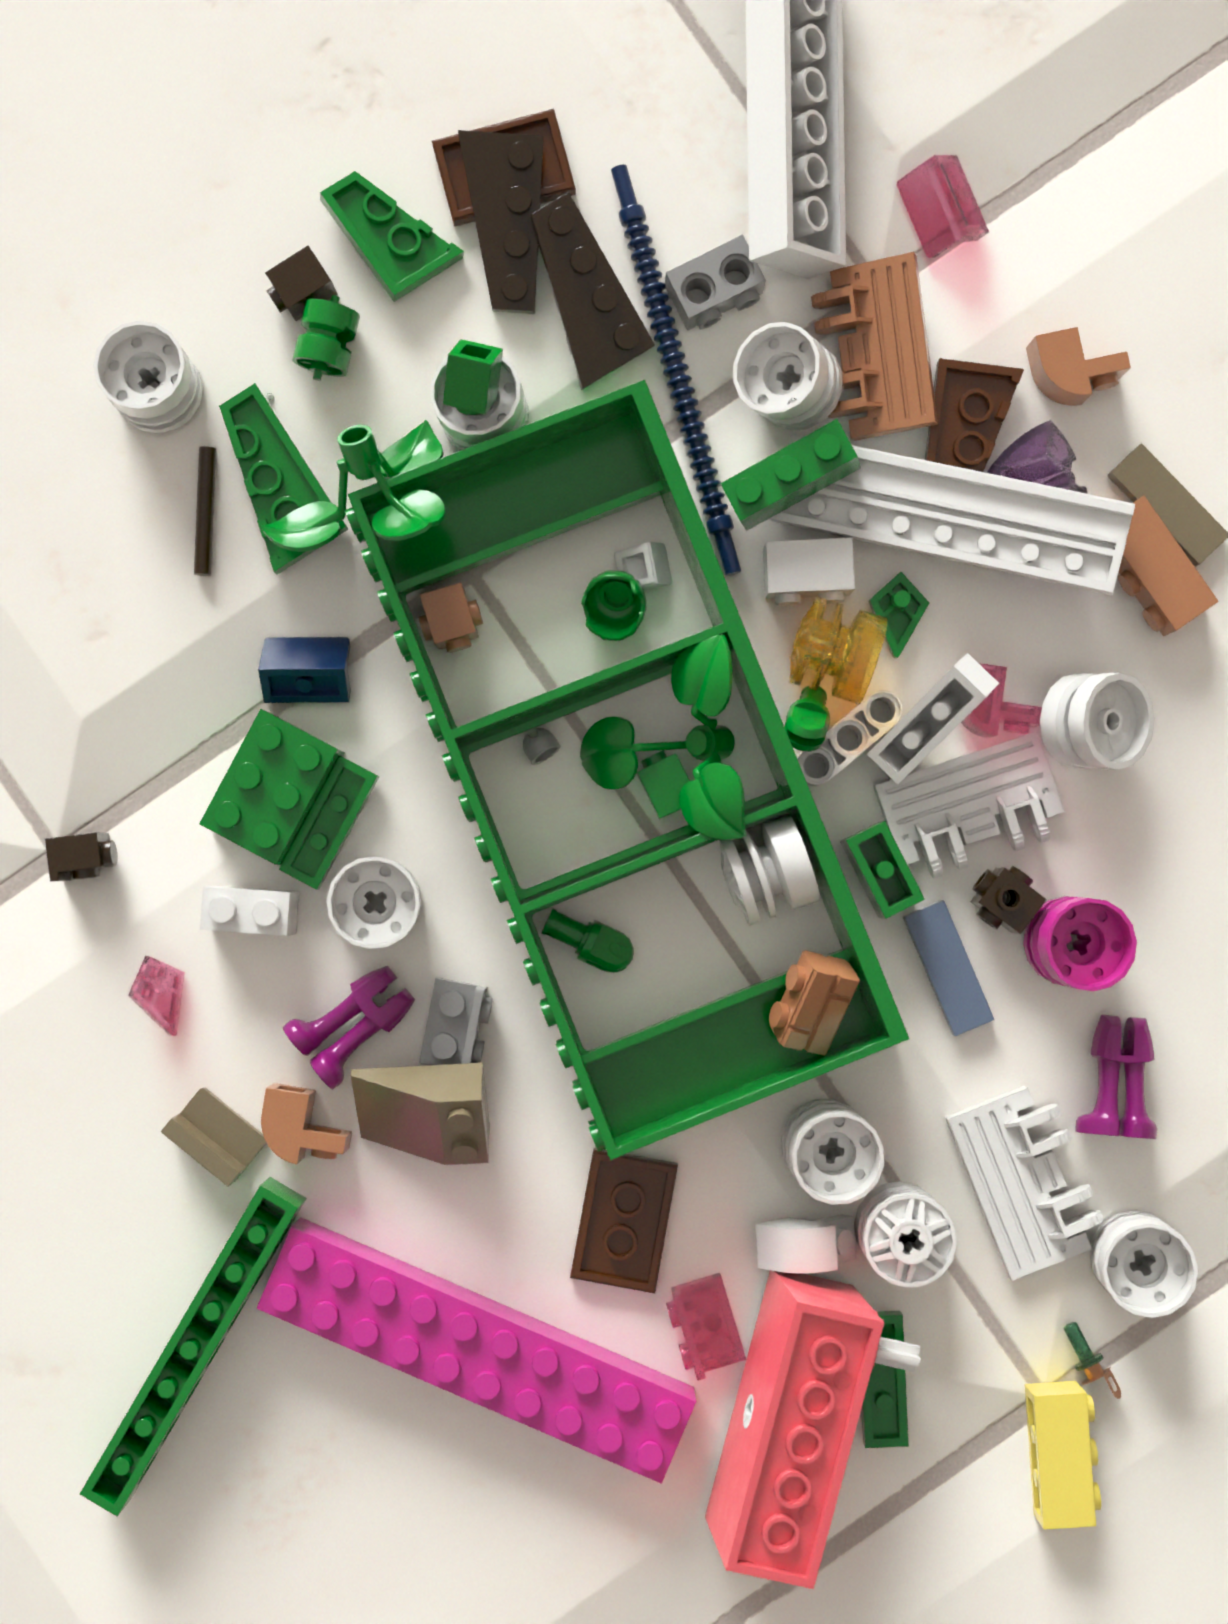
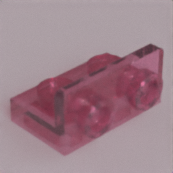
M720 1272L671 1287L673 1301L666 1302L667 1310L673 1328L680 1326L682 1328L686 1342L678 1344L686 1370L694 1368L697 1381L705 1379V1372L746 1360Z

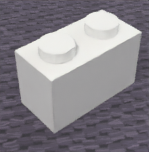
M853 538L766 541L763 547L765 599H775L776 605L779 606L801 604V598L818 597V603L836 604L844 602V596H850L855 590Z
M203 886L200 930L277 936L295 935L299 892Z

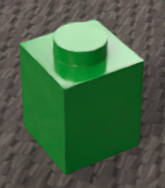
M460 339L448 354L443 405L456 407L457 411L466 415L486 414L498 396L503 349Z
M663 750L642 760L641 763L644 769L638 771L637 776L658 819L660 820L680 810V791L690 780L677 754L674 753L667 757Z

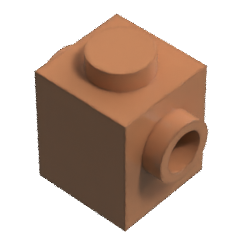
M461 582L420 594L425 615L418 618L425 641L433 639L438 649L446 648L447 653H453L471 647L470 640L479 638L476 626L483 624L482 616L476 599L468 602Z

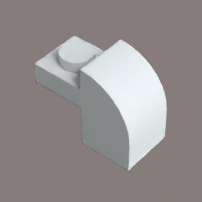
M840 1214L813 1221L785 1217L755 1224L758 1268L784 1273H820L838 1270V1264L856 1260L854 1216Z

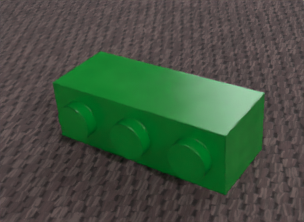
M835 419L720 484L745 530L748 531L859 470L861 466L858 456L839 420Z

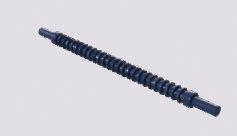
M617 165L611 169V174L621 205L618 216L621 226L627 228L624 236L631 239L627 244V248L634 250L631 255V260L637 262L634 266V271L641 274L637 278V283L644 285L640 294L647 296V299L644 301V306L650 308L647 318L654 320L650 325V329L657 331L653 339L655 342H660L657 352L664 356L660 359V364L667 367L663 375L670 378L667 382V387L673 389L670 399L677 402L673 406V410L680 413L676 421L683 424V427L680 429V434L686 435L683 445L690 448L686 456L693 459V462L690 464V469L696 470L693 480L700 483L696 491L703 494L699 502L706 505L703 515L709 517V520L706 521L707 531L710 536L715 538L725 576L735 575L741 572V567L730 532L733 530L734 525L731 515L725 514L728 505L721 502L725 493L718 491V488L721 486L720 483H722L719 480H715L718 470L711 467L715 462V458L708 456L712 447L705 444L708 435L701 431L705 427V423L698 420L702 412L695 409V406L698 405V400L692 398L695 388L688 385L692 381V377L685 374L689 366L682 363V360L685 358V353L679 352L682 342L675 339L679 331L672 328L675 324V318L669 317L672 307L665 304L669 300V296L662 293L666 285L663 282H659L662 277V272L656 270L659 266V261L652 258L656 254V250L649 247L653 239L650 236H646L649 226L643 224L646 220L645 210L641 204L637 203L627 165Z

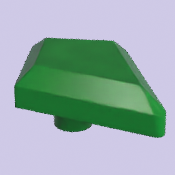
M902 572L897 574L868 601L892 657L895 659L902 653L929 605V601Z

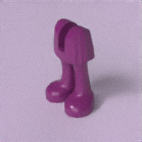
M389 966L374 970L351 983L352 993L323 1017L311 1022L292 1019L283 1026L284 1033L291 1043L303 1055L308 1056L328 1036L363 1011L365 1016L334 1044L310 1059V1064L316 1074L332 1090L339 1086L344 1079L343 1066L348 1057L362 1043L381 1029L390 1032L402 1020L415 1001L410 992L404 988L397 995L386 999L387 1003L382 1007H378L375 1004L373 998L379 993L382 995L388 986L398 978Z
M1102 1014L1094 1033L1091 1055L1097 1058L1098 1063L1097 1101L1091 1113L1077 1118L1075 1132L1157 1139L1158 1128L1155 1122L1148 1117L1144 1096L1145 1062L1155 1060L1147 1019L1138 1017L1127 1018L1124 1026L1123 1048L1121 1049L1122 1026L1120 1018L1115 1015ZM1120 1064H1124L1126 1090L1124 1116L1119 1120V1070Z

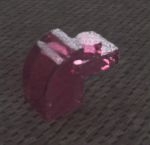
M979 663L999 684L961 722L964 727L977 736L990 739L998 736L999 723L1004 724L1003 731L1018 734H1029L1030 728L1040 726L1042 707L1003 702L1007 667Z

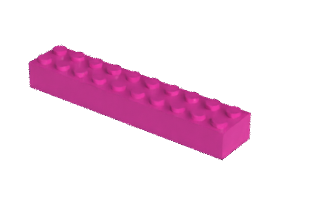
M302 1217L291 1227L256 1308L661 1484L696 1404L694 1386Z

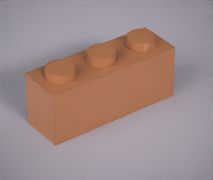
M1143 495L1133 502L1135 509L1119 568L1120 575H1118V581L1128 595L1135 596L1144 608L1142 614L1147 624L1154 631H1160L1163 636L1177 631L1219 601L1147 498Z

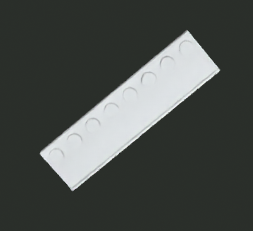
M792 433L788 444L790 445L806 435ZM852 445L860 462L861 468L770 518L772 522L1112 595L1135 504Z

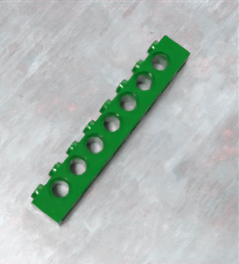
M269 1177L259 1186L80 1492L81 1496L117 1517L129 1503L304 1205L306 1197L272 1177Z

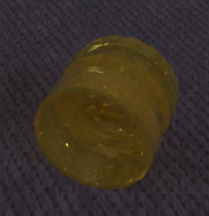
M816 596L812 606L800 621L789 657L790 675L788 683L799 686L806 670L810 669L813 671L809 690L816 691L825 675L833 676L831 697L859 705L865 697L879 659L887 629V618L859 610L853 618L850 627L842 625L844 604L836 603L829 620H825L823 617L827 599Z

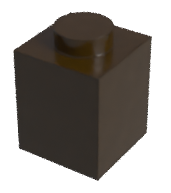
M309 245L265 272L272 284V287L267 289L266 292L281 313L288 309L295 321L302 318L306 300H330L332 295H338L331 279Z

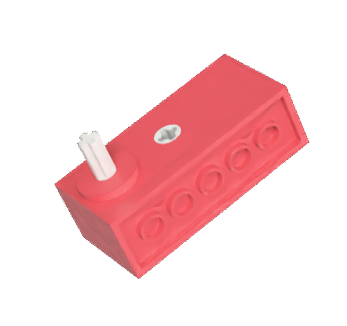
M772 1270L769 1272L705 1514V1519L726 1571L814 1589L874 1364L877 1363L912 1372L915 1371V1367H919L921 1360L919 1357L920 1346L881 1337L884 1321L851 1284L804 1273H784Z

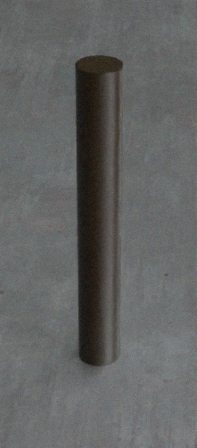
M209 446L199 447L194 555V575L211 576L216 448Z

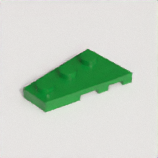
M356 171L320 192V201L393 302L463 259L464 251L452 242L450 244L433 233L432 227L421 219L417 221L397 206V201Z

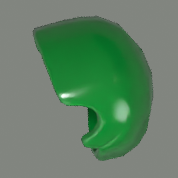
M606 570L590 580L581 601L586 617L585 625L588 630L601 639L608 641H621L634 635L644 620L647 610V599L640 582L633 575L625 571Z

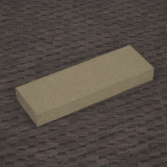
M1142 443L1107 475L1132 502H1135L1143 495L1147 498L1195 567L1200 565L1228 538V532Z

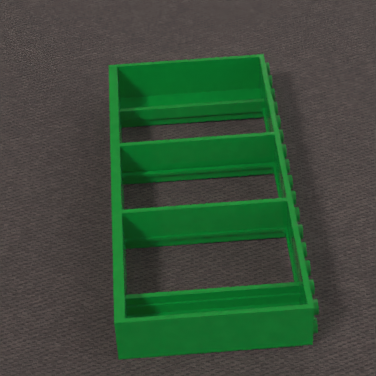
M645 379L385 479L393 495L398 500L407 493L418 489L433 492L442 500L446 511L445 519L439 525L431 526L426 532L415 537L389 541L375 534L372 527L374 515L379 510L390 506L378 483L347 494L352 507L345 510L346 516L359 543L366 541L368 545L367 549L361 550L363 559L375 583L382 581L385 588L377 591L378 597L390 622L398 621L400 630L393 632L395 640L406 662L413 660L417 669L409 673L410 678L422 703L429 700L433 711L425 714L434 738L438 742L445 740L449 753L442 755L444 764L453 782L460 780L464 788L465 794L458 796L459 802L467 821H477L482 835L474 837L483 862L492 861L498 876L491 878V883L499 902L508 901L514 917L507 920L508 926L516 945L524 942L530 957L523 961L532 986L541 983L546 998L540 1000V1007L548 1027L556 1024L562 1038L556 1040V1047L565 1069L571 1066L575 1069L578 1079L572 1081V1087L581 1110L590 1107L594 1119L588 1121V1128L598 1152L606 1149L610 1160L909 1040ZM661 496L713 627L457 727L407 603V594ZM725 635L731 654L734 681L777 786L776 790L745 802V828L748 829L786 813L792 817L809 856L819 893L842 948L828 954V956L845 959L849 962L859 977L860 982L825 1056L807 1052L805 1049L801 1051L782 1046L770 1026V1010L773 1004L777 1001L780 1002L784 995L787 971L594 1049L585 1050L533 922V915L536 912L719 839L705 836L688 824L530 888L522 889L516 879L469 760V755L482 748L671 675L675 660L684 650L713 636Z

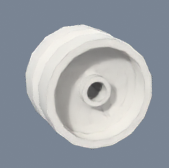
M1075 673L1062 677L1048 691L1042 704L1040 716L1042 740L1049 754L1061 765L1086 769L1095 767L1121 770L1133 766L1144 756L1152 740L1155 723L1153 703L1145 686L1134 676L1124 673H1102L1098 675L1093 673Z

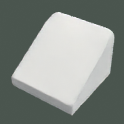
M647 542L614 552L617 571H625L633 575L640 582L644 590L672 584L665 544Z

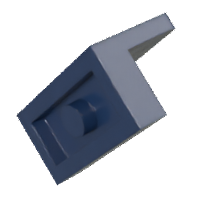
M348 637L266 638L258 667L264 703L349 702L351 688L347 664L350 652V639Z

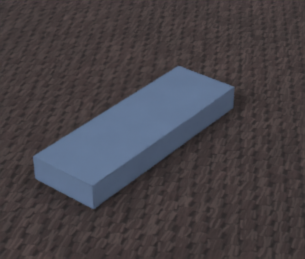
M941 900L903 916L952 1035L958 1036L995 1020L945 901Z

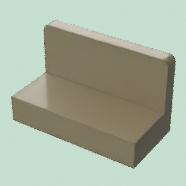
M205 1087L199 1089L181 1113L171 1118L161 1130L162 1134L228 1187L241 1176L266 1144L264 1136L259 1130Z

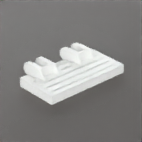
M1038 731L910 773L898 785L893 780H889L873 786L884 821H886L907 865L920 861L914 842L919 841L925 862L933 879L943 876V865L938 857L932 839L933 836L944 833L951 852L952 861L957 869L962 870L969 867L963 845L1001 834L995 815L1000 814L1010 845L1016 852L1025 848V839L1014 809L1025 806L1034 836L1040 843L1049 841L1051 837L1045 818L1065 812Z
M1026 1086L1019 1087L945 1117L1006 1273L1011 1281L1092 1250L1085 1230L1104 1221L1103 1214L1099 1209L1089 1210L1063 1221L1059 1211L1085 1202L1095 1194L1091 1184H1084L1050 1197L1049 1192L1067 1186L1055 1154L1051 1149L1068 1143V1141H1071L1072 1136L1069 1129H1057L1036 1139H1030L1027 1129L1056 1119L1062 1114L1059 1104L1055 1103L1018 1116V1111L1035 1105Z

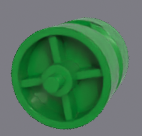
M335 295L331 296V301L323 299L306 300L301 319V325L306 329V333L298 336L292 361L296 365L314 372L312 379L321 381L322 374L335 377L347 375L352 352L346 347V344L355 340L360 320L359 313L345 305L339 304L340 297Z

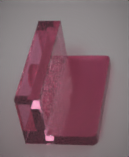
M934 155L897 181V188L928 258L937 257L958 242L977 241L990 233L957 155Z

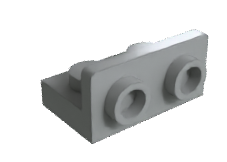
M435 978L419 1063L426 1065L481 1063L485 1041L477 1040L480 1023L488 1024L493 1002V998L486 997L487 987Z

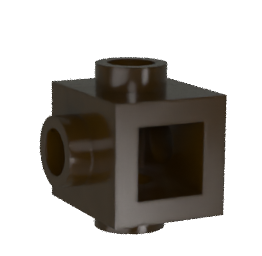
M1012 866L1009 870L1006 868H995L993 872L987 869L974 884L972 890L976 892V895L970 902L979 908L976 915L992 928L997 930L1002 925L1011 933L1021 934L1047 899L1030 887L1033 880L1027 874ZM1004 892L1007 895V900L1005 903H1003L1002 900Z

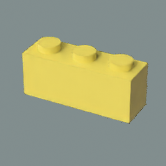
M1076 1381L1024 1384L1034 1516L1043 1530L1096 1526L1095 1510L1101 1509V1494L1097 1482H1093L1092 1466L1098 1465V1451L1095 1440L1090 1438L1089 1422H1094L1095 1408L1091 1395H1087L1085 1390Z

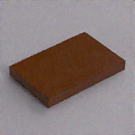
M554 108L470 130L544 136L540 204L553 201L567 192L571 196L576 195V188ZM455 134L432 140L454 227L474 222V212L459 135Z
M593 1148L570 1278L655 1294L678 1163L625 1154L610 1160L607 1150L598 1152L596 1148Z

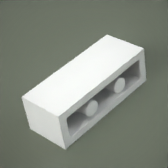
M966 653L867 755L898 785L999 683L975 659Z

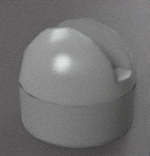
M535 728L538 736L533 739L528 733L525 735L523 749L531 764L535 765L547 760L561 748V745L550 730Z

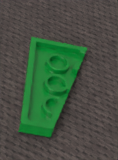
M254 383L219 405L258 519L257 523L262 538L265 540L273 571L278 575L317 549L297 552L281 548L264 534L261 525L274 523L290 512L307 504L318 501H331L264 395ZM343 520L337 522L341 530L339 535L349 530Z

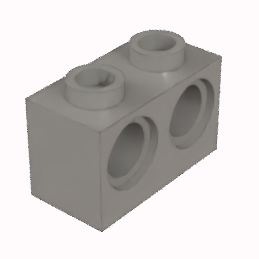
M743 234L667 271L665 275L666 290L687 331L696 326L700 330L706 329L720 321L722 313L735 307L738 311L751 307L760 300L759 295L763 294L766 282L758 263L749 261V246ZM730 271H740L747 280L742 284L734 285L728 282L724 275ZM700 289L708 295L709 299L704 303L696 304L691 302L686 294L691 290Z

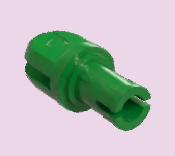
M809 685L802 689L800 700L794 702L787 712L785 730L792 747L800 751L811 752L819 749L825 741L830 724V713L825 706L827 694L822 687L817 685Z
M553 908L541 932L543 935H548L575 948L578 960L604 972H620L626 969L633 960L634 947L630 938L624 933L597 920L585 925L557 912Z

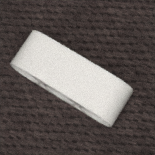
M886 690L874 692L827 730L825 741L819 749L811 752L802 751L797 759L808 786H820L830 781L895 726L901 719L903 712L899 697L893 692ZM880 700L889 706L890 717L887 722H877L872 718L870 706L873 701ZM841 728H850L858 736V743L854 750H844L839 746L837 734ZM809 755H816L823 759L826 769L821 778L815 779L806 774L804 762Z

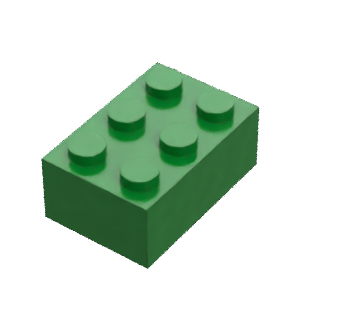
M260 709L199 825L275 865H281L339 756H344L345 752Z

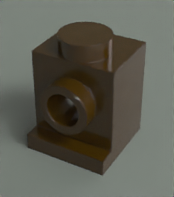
M94 832L45 839L50 882L72 881L71 872L73 880L100 877L99 868L117 865V848L115 842L110 840L109 833Z

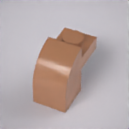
M1078 327L1036 335L1026 347L1035 384L1046 397L1063 405H1082L1093 394L1091 385L1093 391L1114 387L1119 384L1118 380L1131 368L1127 351L1085 360Z
M273 1083L265 1091L261 1114V1128L267 1145L278 1157L287 1162L298 1164L305 1158L306 1148L311 1149L312 1156L323 1159H336L337 1154H344L350 1148L352 1131L311 1124L316 1090Z

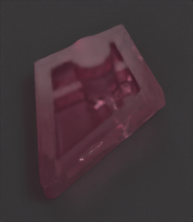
M145 955L128 996L168 1035L176 1036L185 972Z

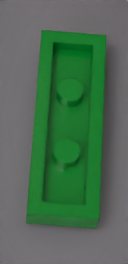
M339 756L279 870L316 890H320L380 776Z
M878 1311L877 1314L884 1321L881 1337L904 1342L903 1314L901 1311ZM874 1364L861 1408L862 1434L865 1448L909 1447L906 1375L903 1369Z

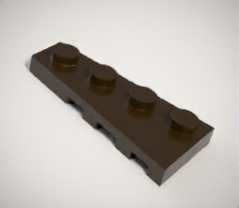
M567 192L533 212L530 217L546 272H548L554 292L553 296L566 333L570 354L573 357L578 374L577 378L580 388L583 390L655 346V343L570 193Z

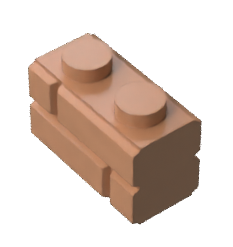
M804 950L797 965L793 964L789 967L786 974V990L780 1002L777 1001L773 1004L769 1014L770 1026L782 1046L801 1051L805 1049L807 1052L824 1056L827 1054L860 982L859 977L849 962L845 959L828 955L825 957L822 954Z

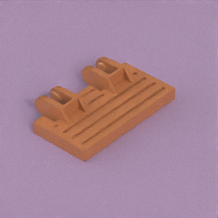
M909 252L830 271L832 290L816 293L811 296L812 307L826 309L850 303L851 312L819 319L814 323L815 333L826 335L856 329V333L838 336L842 372L844 373L842 390L861 386L862 397L838 401L836 408L828 418L867 412L866 417L849 420L850 436L854 441L938 425L916 254Z

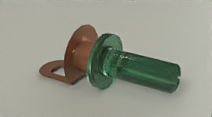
M1077 1322L1067 1324L1063 1330L1080 1360L1074 1367L1076 1371L1084 1370L1087 1379L1081 1384L1093 1382L1104 1376L1113 1395L1120 1399L1121 1389L1110 1370L1111 1367L1103 1370L1099 1363L1104 1359L1101 1353L1093 1354ZM1109 1377L1113 1379L1117 1387L1116 1391L1113 1390L1108 1380Z

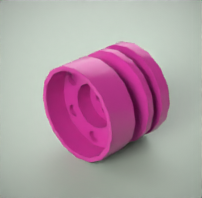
M1063 896L1048 900L1041 906L1025 928L1023 945L1027 961L1039 976L1053 984L1081 990L1098 991L1112 987L1126 976L1135 961L1137 940L1133 924L1120 908L1110 902L1092 898ZM1070 934L1077 935L1078 940L1072 943L1074 950L1067 948V944L1072 941Z

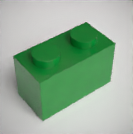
M886 821L877 822L840 841L878 918L887 919L925 900Z

